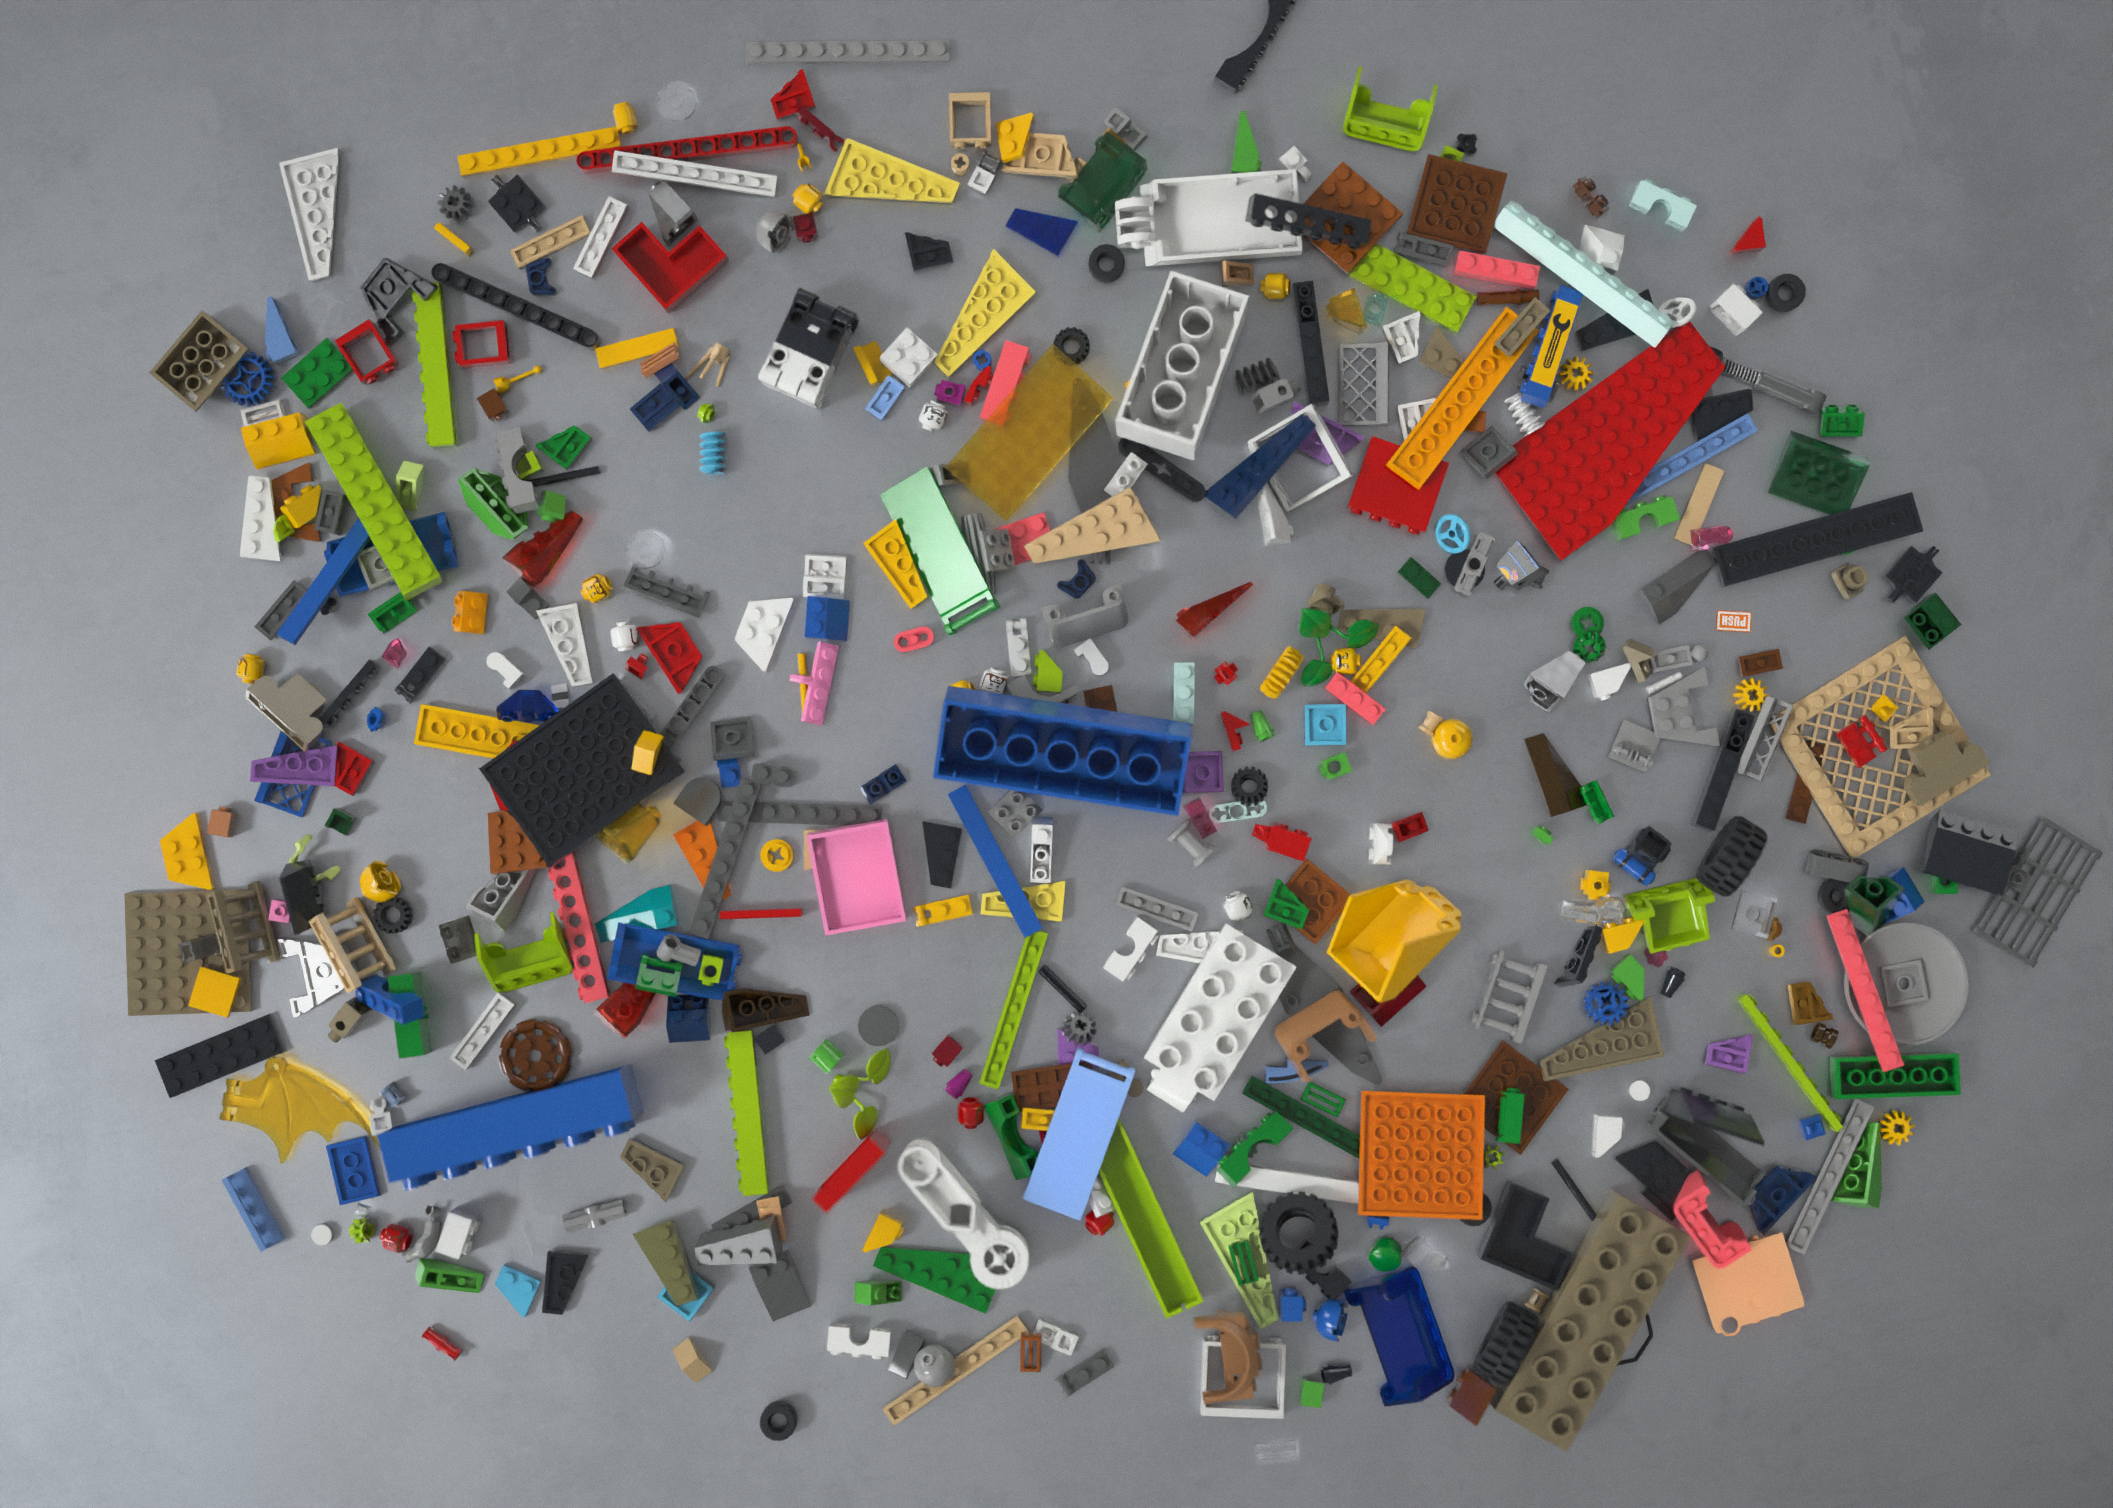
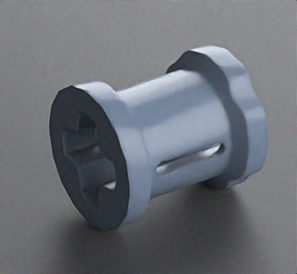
M394 1081L380 1091V1094L384 1095L390 1102L392 1109L407 1098L396 1088Z

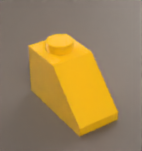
M881 1211L862 1251L866 1253L892 1244L895 1238L899 1240L904 1230L901 1227L903 1222Z

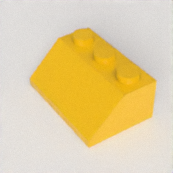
M298 412L241 427L245 447L256 470L316 455L311 433L305 423L307 420L306 415Z

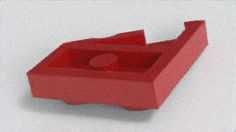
M803 69L799 70L798 74L770 99L777 120L795 115L794 112L799 106H804L807 110L816 108Z
M338 741V755L335 768L337 772L334 786L354 796L374 760Z

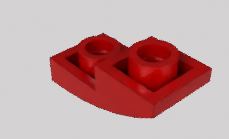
M987 366L975 378L966 393L964 404L972 406L973 401L977 402L981 390H978V387L986 389L987 385H991L994 376L992 367Z

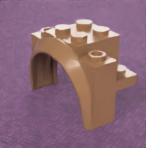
M1225 1309L1217 1310L1216 1315L1193 1317L1195 1328H1217L1220 1332L1226 1388L1202 1392L1204 1404L1253 1398V1392L1257 1391L1254 1377H1259V1370H1262L1260 1353L1256 1351L1260 1349L1259 1337L1257 1332L1254 1333L1253 1328L1249 1327L1248 1317H1244L1243 1311L1226 1313Z

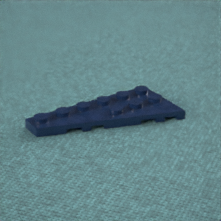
M1301 414L1206 490L1204 497L1231 517L1237 519L1315 428L1316 424Z

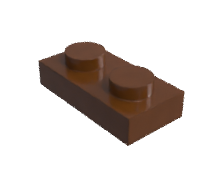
M1779 649L1737 657L1741 677L1783 669Z

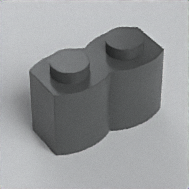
M758 763L753 765L751 780L760 784L773 783L779 787L794 786L796 771L788 767L774 768L768 764Z

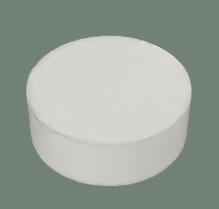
M1635 1080L1630 1084L1628 1092L1633 1099L1643 1101L1648 1098L1650 1087L1642 1080Z
M320 1224L312 1230L311 1238L315 1244L325 1245L332 1240L333 1230L326 1224Z

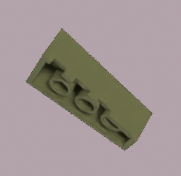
M670 1220L632 1234L676 1306H682L700 1299L676 1221Z

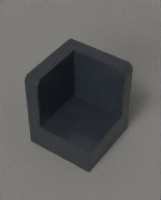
M776 1023L754 1037V1040L765 1055L785 1041L777 1029Z

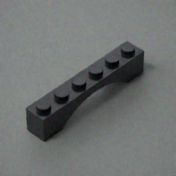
M1268 0V19L1262 33L1245 51L1224 61L1215 76L1214 82L1234 94L1238 89L1242 90L1247 82V79H1245L1248 72L1252 73L1258 64L1256 59L1259 55L1263 56L1269 46L1266 43L1269 38L1274 39L1279 31L1277 27L1279 22L1286 20L1290 13L1288 10L1291 3L1295 5L1298 0Z

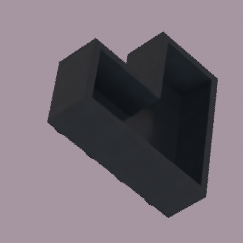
M1508 1180L1477 1256L1483 1261L1557 1291L1572 1252L1567 1248L1535 1236L1550 1198Z

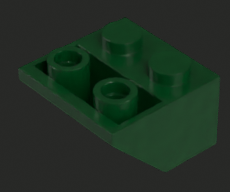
M1937 593L1926 596L1903 617L1928 650L1961 626V623Z

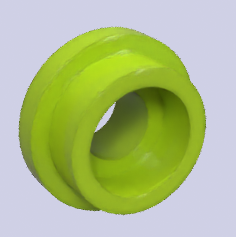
M710 403L701 405L697 414L701 422L707 423L713 420L716 413L714 405Z

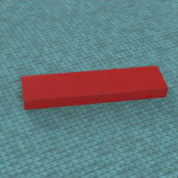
M803 908L719 911V919L801 917L803 915Z

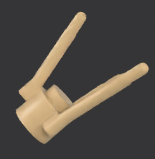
M715 343L714 347H710L704 357L689 371L685 379L688 380L710 358V361L700 375V379L704 378L714 362L717 364L722 362L716 386L719 387L726 365L730 360L727 356L730 351L724 346Z

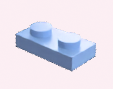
M888 375L865 409L883 421L905 389V386Z

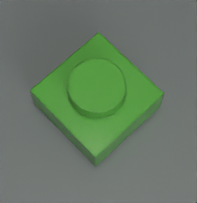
M1534 826L1530 832L1545 845H1550L1554 840L1550 836L1552 832L1544 826L1540 828Z

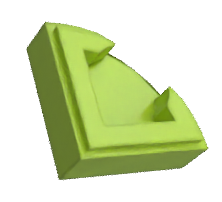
M285 514L279 516L274 524V538L276 542H279L295 532Z

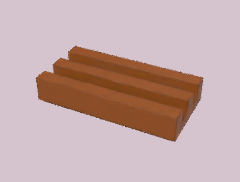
M1021 1332L1020 1372H1041V1333L1025 1335V1332ZM1025 1340H1029L1028 1367H1024ZM1033 1341H1037V1367H1033Z

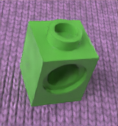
M1345 752L1320 761L1322 765L1319 766L1323 778L1327 777V780L1352 771ZM1332 761H1336L1340 765V769L1336 773L1331 772L1329 769V764Z

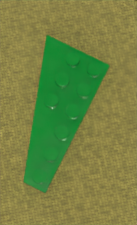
M883 1246L880 1247L873 1264L878 1269L985 1314L996 1290L984 1285L976 1278L971 1268L970 1253Z

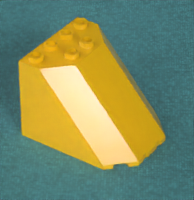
M1408 879L1349 895L1327 953L1365 988L1379 1003L1394 999L1460 932L1461 911L1453 906L1434 887L1428 885L1420 887L1414 881Z

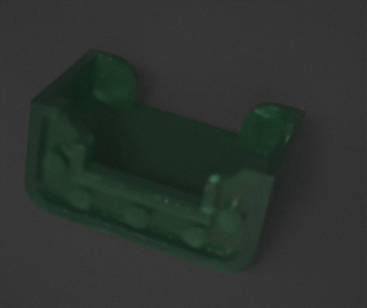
M1108 131L1104 136L1100 135L1094 144L1096 145V152L1078 174V178H1075L1072 183L1069 182L1067 185L1064 183L1057 192L1059 194L1058 199L1097 232H1101L1114 216L1115 202L1127 199L1147 171L1146 159Z

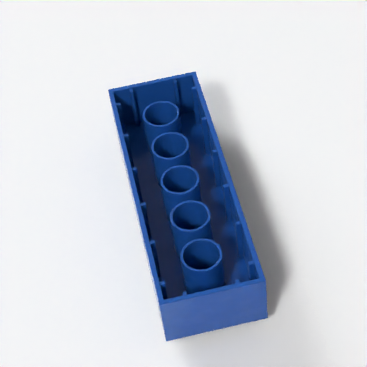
M948 686L943 702L933 778L1178 816L1191 743L1192 723Z
M630 1064L554 1085V1088L534 1093L531 1090L398 1125L377 1134V1139L389 1183L402 1180L404 1190H409L427 1185L429 1181L437 1179L436 1171L442 1170L444 1179L447 1180L468 1174L469 1171L477 1169L475 1162L477 1160H483L485 1169L507 1164L509 1160L517 1158L515 1150L522 1148L526 1159L550 1152L549 1150L556 1148L555 1140L563 1138L565 1148L587 1143L590 1141L589 1139L595 1138V1129L603 1127L605 1137L628 1132L631 1128L636 1127L634 1118L644 1111L632 1065Z

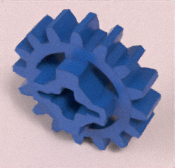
M1602 981L1599 982V987L1593 984L1591 987L1592 991L1587 990V997H1584L1583 1003L1587 1004L1584 1006V1011H1589L1587 1017L1593 1016V1023H1596L1598 1020L1601 1021V1026H1604L1605 1022L1612 1026L1613 1020L1619 1023L1621 1020L1620 1016L1625 1017L1626 1012L1624 1010H1628L1629 1006L1625 1004L1628 1001V997H1623L1624 989L1618 991V984L1611 987L1610 981H1608L1607 986H1604ZM1615 996L1619 1000L1620 1006L1615 1002ZM1610 998L1609 1004L1602 1009V1004ZM1592 1001L1597 1006V1011L1594 1009Z

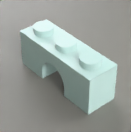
M1647 179L1645 181L1641 180L1637 184L1628 204L1629 207L1644 214L1650 211L1653 204H1663L1668 211V216L1664 223L1681 231L1687 228L1697 207L1691 199L1687 197L1680 198L1674 195L1675 193L1672 190L1656 187V183Z
M1174 662L1173 720L1192 723L1193 725L1195 663Z

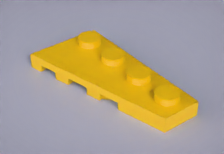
M895 519L863 544L908 606L913 609L928 598L898 522Z

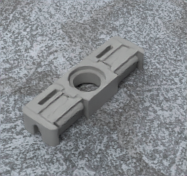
M1479 532L1476 535L1454 586L1455 591L1464 593L1466 596L1472 595L1470 591L1473 590L1477 577L1481 575L1487 561L1485 556L1488 555L1493 544L1492 542L1495 541L1494 537L1483 532ZM1473 558L1478 559L1480 562V567L1477 570H1473L1469 566V561Z

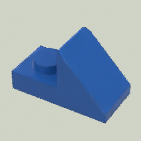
M739 758L717 760L721 788L739 786L741 780Z

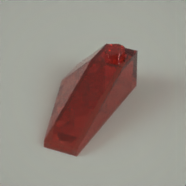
M572 510L564 514L563 520L551 522L547 530L541 533L540 531L533 534L534 538L526 543L521 541L516 544L502 559L525 582L535 587L550 573L582 523L583 518Z
M1248 582L1196 604L1188 610L1184 607L1176 614L1178 619L1175 622L1190 639H1193L1251 588L1253 584Z

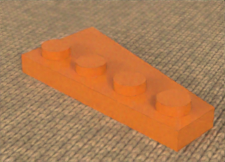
M697 820L673 834L704 888L718 845L711 821L708 826H705ZM729 882L722 901L732 895Z

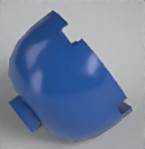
M1331 1299L1323 1302L1319 1310L1315 1309L1313 1321L1316 1322V1329L1323 1338L1339 1342L1337 1336L1343 1335L1347 1321V1314L1344 1313V1307L1348 1308L1347 1302Z

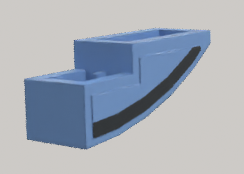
M1286 1058V1066L1265 1065V1083H1285L1300 1079L1288 1058ZM1305 1059L1301 1061V1064L1308 1076L1328 1067L1329 1062L1327 1060Z

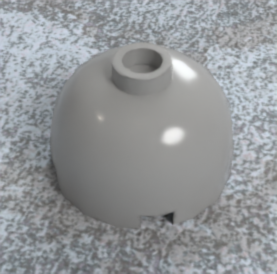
M778 211L768 212L763 215L755 225L757 241L761 247L772 253L782 252L791 240V237L788 236L790 229L794 230L792 217Z
M933 1344L922 1348L914 1360V1371L918 1379L926 1386L933 1388L945 1385V1382L953 1377L956 1369V1361L951 1352L940 1345Z

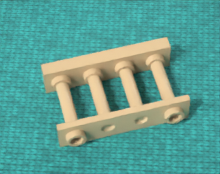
M357 897L346 904L348 909L329 918H326L324 913H321L309 921L347 994L362 986L361 979L382 970L385 976L396 969L392 957L388 955L371 924L364 905ZM352 916L358 927L336 936L331 926ZM362 934L367 945L346 954L341 944ZM372 952L377 963L359 972H355L351 961Z

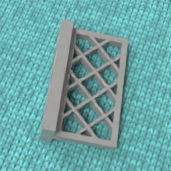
M1388 342L1339 344L1340 425L1389 426ZM1368 348H1376V357L1369 362L1362 354ZM1344 349H1353L1358 355L1349 363L1344 358ZM1360 356L1368 363L1361 372L1352 365ZM1370 366L1376 371V377L1371 382L1362 375ZM1349 367L1358 374L1350 383L1344 378V372ZM1359 377L1368 384L1360 393L1352 386ZM1349 387L1358 394L1350 403L1344 398V392ZM1369 387L1376 391V397L1371 402H1368L1362 396ZM1359 397L1368 404L1360 413L1352 406ZM1349 407L1358 414L1352 421H1344V412ZM1371 407L1376 412V420L1367 421L1362 414ZM1359 417H1361L1364 421H1356V420H1357Z

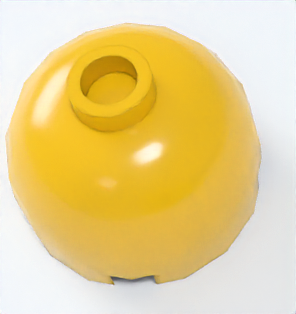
M1448 719L1438 724L1431 741L1438 755L1446 759H1457L1469 752L1472 747L1473 736L1471 729L1466 723L1457 719Z
M373 861L362 871L359 880L362 894L375 902H386L395 897L401 889L400 880L396 873L392 870L390 874L386 869L388 865L381 861Z

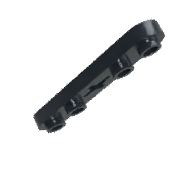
M1123 437L1120 439L1118 449L1123 456L1127 458L1131 452L1147 463L1145 471L1189 501L1199 502L1204 498L1206 489L1198 480L1148 446ZM1152 463H1156L1160 466L1165 464V469L1167 470V472L1171 474V476L1164 472L1158 474V468Z

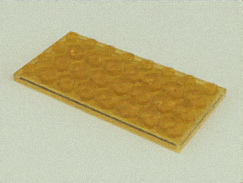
M1051 344L945 468L1007 522L1114 398L1054 344Z

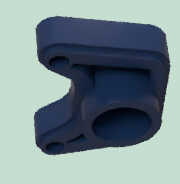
M550 258L530 263L526 267L529 291L533 295L555 296L557 294V290L548 284L547 270L552 265Z
M1083 559L1078 560V572L1070 581H1059L1057 583L1058 589L1074 599H1079L1096 581L1095 574Z

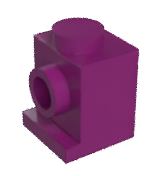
M942 380L941 384L937 383L934 395L938 396L937 402L961 407L966 386ZM950 388L953 390V394L946 395L945 391Z

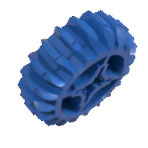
M247 352L221 382L225 383L221 386V390L226 391L225 397H231V402L233 403L238 401L240 406L246 403L248 407H251L252 401L255 405H259V398L265 401L266 397L264 394L271 395L272 393L268 388L275 387L270 382V380L276 379L274 375H269L274 371L272 367H268L270 362L267 360L263 361L264 357L261 355L256 356L254 352H251L249 355ZM245 364H256L260 370L257 372L255 370L249 371ZM238 369V375L233 379V375ZM247 375L250 376V378H248V383L244 382V380L247 379ZM262 379L259 388L256 389V383ZM235 387H245L249 394L241 395L237 393Z

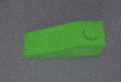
M1241 111L1231 174L1260 172L1262 161L1258 160L1259 153L1246 113Z
M419 1258L415 1278L420 1287L472 1293L480 1292L484 1277L482 1272L442 1260Z

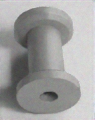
M1186 819L1167 839L1170 842L1178 841L1196 858L1193 861V865L1198 867L1216 847L1213 844L1207 847L1187 828L1190 825V821Z

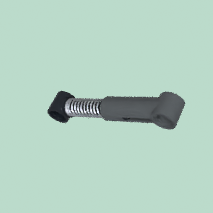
M1710 347L1724 364V374H1731V377L1734 376V378L1737 377V380L1740 378L1741 381H1747V384L1750 382L1751 385L1754 384V389L1800 407L1806 413L1812 415L1820 414L1827 397L1826 394L1815 389H1807L1764 370L1757 372L1755 369L1753 371V368L1750 369L1746 365L1743 366V364L1740 365L1736 361H1730L1729 358L1727 359L1723 356L1722 351Z

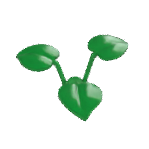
M1302 608L1299 632L1306 638L1315 637L1320 653V661L1316 659L1311 660L1304 667L1301 676L1303 686L1309 687L1323 683L1332 673L1331 663L1325 661L1320 637H1326L1331 629L1344 639H1348L1347 645L1349 647L1360 648L1373 640L1379 629V624L1367 619L1358 620L1349 627L1348 634H1344L1331 624L1332 618L1329 613L1318 609Z

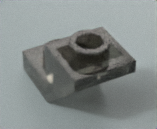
M216 933L178 944L183 963L221 953Z

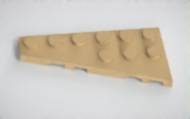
M1130 486L1030 541L1024 547L1035 564L1161 541V538Z

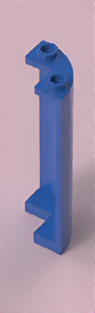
M446 512L409 521L438 572L458 567L456 547L453 544V534ZM344 537L327 542V547L324 551L326 561L330 559ZM371 539L368 541L363 550L374 546ZM357 558L335 588L339 597L369 589Z

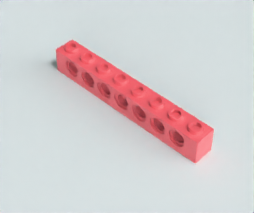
M574 851L565 858L566 864L564 867L561 868L556 864L551 869H548L550 880H554L555 889H553L555 900H559L560 908L558 909L560 920H564L565 924L563 935L565 940H569L570 944L568 955L570 960L574 961L573 975L580 985L578 995L580 1000L588 1003L611 997ZM564 876H568L571 880L569 887H564L561 883ZM570 895L576 900L573 907H569L566 903V899ZM574 915L578 916L581 920L578 927L573 926L571 923ZM579 935H582L586 940L583 947L576 943V938ZM583 955L590 957L591 963L589 966H584L581 963ZM588 975L595 977L596 982L594 986H589L586 983Z

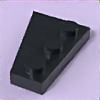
M1746 389L1703 398L1692 413L1695 440L1700 441L1753 411L1752 390Z
M922 821L930 883L934 886L951 889L962 828Z
M1595 925L1584 929L1574 947V957L1565 963L1563 968L1566 971L1561 979L1557 978L1554 983L1555 985L1566 987L1582 984L1585 981L1589 964L1594 959L1595 948L1601 940L1600 935L1603 930L1601 927Z
M550 1250L547 1252L542 1313L564 1314L589 1254Z

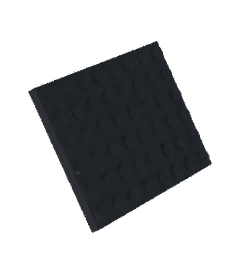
M614 673L479 768L549 868L555 866L685 772L663 741L652 775L632 770L634 748L642 732L645 730L658 733Z

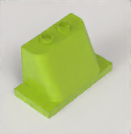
M1697 877L1623 895L1624 903L1634 920L1643 919L1642 928L1650 954L1670 951L1676 947L1690 946L1694 943L1710 939L1705 904L1715 902V896L1711 889L1698 881Z

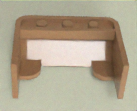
M1336 990L1328 993L1284 1020L1275 1028V1037L1302 1082H1309L1311 1080L1301 1064V1061L1305 1060L1310 1054V1046L1306 1039L1336 1020L1341 1019L1348 1028L1359 1026L1368 1042L1377 1040L1361 1011L1342 991Z

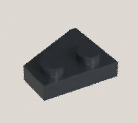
M910 232L905 233L914 272L953 263L948 241L918 236Z

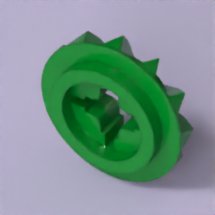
M1583 607L1573 615L1571 628L1577 636L1584 632L1600 634L1604 628V618L1597 609ZM1589 617L1590 622L1596 626H1589L1585 631V625L1579 621L1586 620Z
M1596 632L1580 634L1573 644L1574 654H1577L1589 664L1593 661L1598 662L1599 658L1604 656L1606 649L1604 638ZM1591 644H1593V647L1596 651L1589 650V652L1586 653L1587 650L1586 647H1584V645L1590 646Z

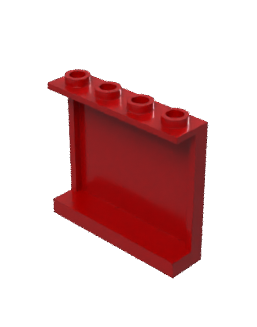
M1372 436L1347 508H1350V512L1361 516L1362 513L1370 515L1369 519L1381 522V520L1387 521L1391 527L1400 529V527L1407 528V532L1418 536L1420 533L1424 534L1449 462L1441 460L1418 490L1386 466L1400 445Z

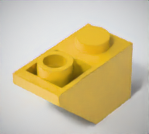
M309 484L300 490L301 494L297 497L292 495L283 501L285 505L280 507V509L286 515L293 528L301 527L316 517L321 492L319 485L311 486Z
M1632 916L1625 918L1624 923L1616 924V921L1604 924L1605 928H1602L1601 937L1605 952L1610 954L1629 949L1643 925V919L1635 921Z

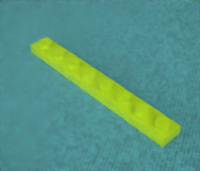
M1038 931L1025 938L979 1084L999 1090L1048 933Z
M1744 993L1737 996L1738 1002L1831 1130L1838 1132L1844 1128L1840 1123L1842 1119L1836 1111L1832 1112L1828 1107L1830 1105L1828 1099L1823 1094L1820 1095L1817 1092V1084L1812 1078L1808 1079L1804 1074L1806 1071L1804 1066L1799 1061L1796 1062L1792 1057L1794 1053L1787 1044L1784 1046L1780 1041L1782 1038L1780 1033L1775 1028L1772 1029L1768 1024L1770 1020L1763 1011L1759 1012L1756 1007L1758 1003L1753 996H1748Z

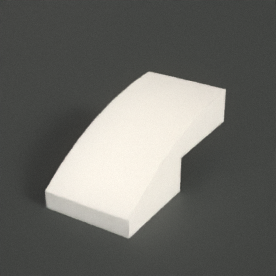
M1038 1319L1033 1331V1335L1041 1333L1042 1344L1070 1356L1079 1336L1041 1319Z

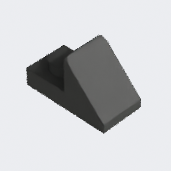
M521 577L506 591L535 620L539 617L536 610L547 609L550 606Z

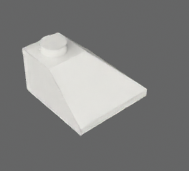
M1585 224L1578 250L1584 252L1589 259L1596 264H1600L1604 267L1605 271L1613 275L1618 271L1625 235Z

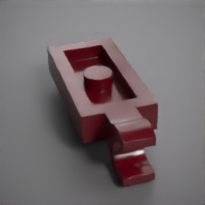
M799 106L794 112L798 115L797 120L804 126L810 125L814 129L813 133L818 138L828 140L830 150L838 151L833 145L835 140L844 143L842 137L834 134L829 127L804 106Z

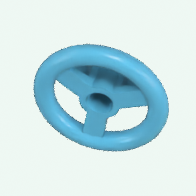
M1446 514L1436 524V539L1444 550L1456 554L1463 552L1468 547L1471 538L1470 530L1467 523L1460 516ZM1451 520L1450 529L1447 532L1441 533L1444 522ZM1444 539L1454 540L1459 547L1449 546Z

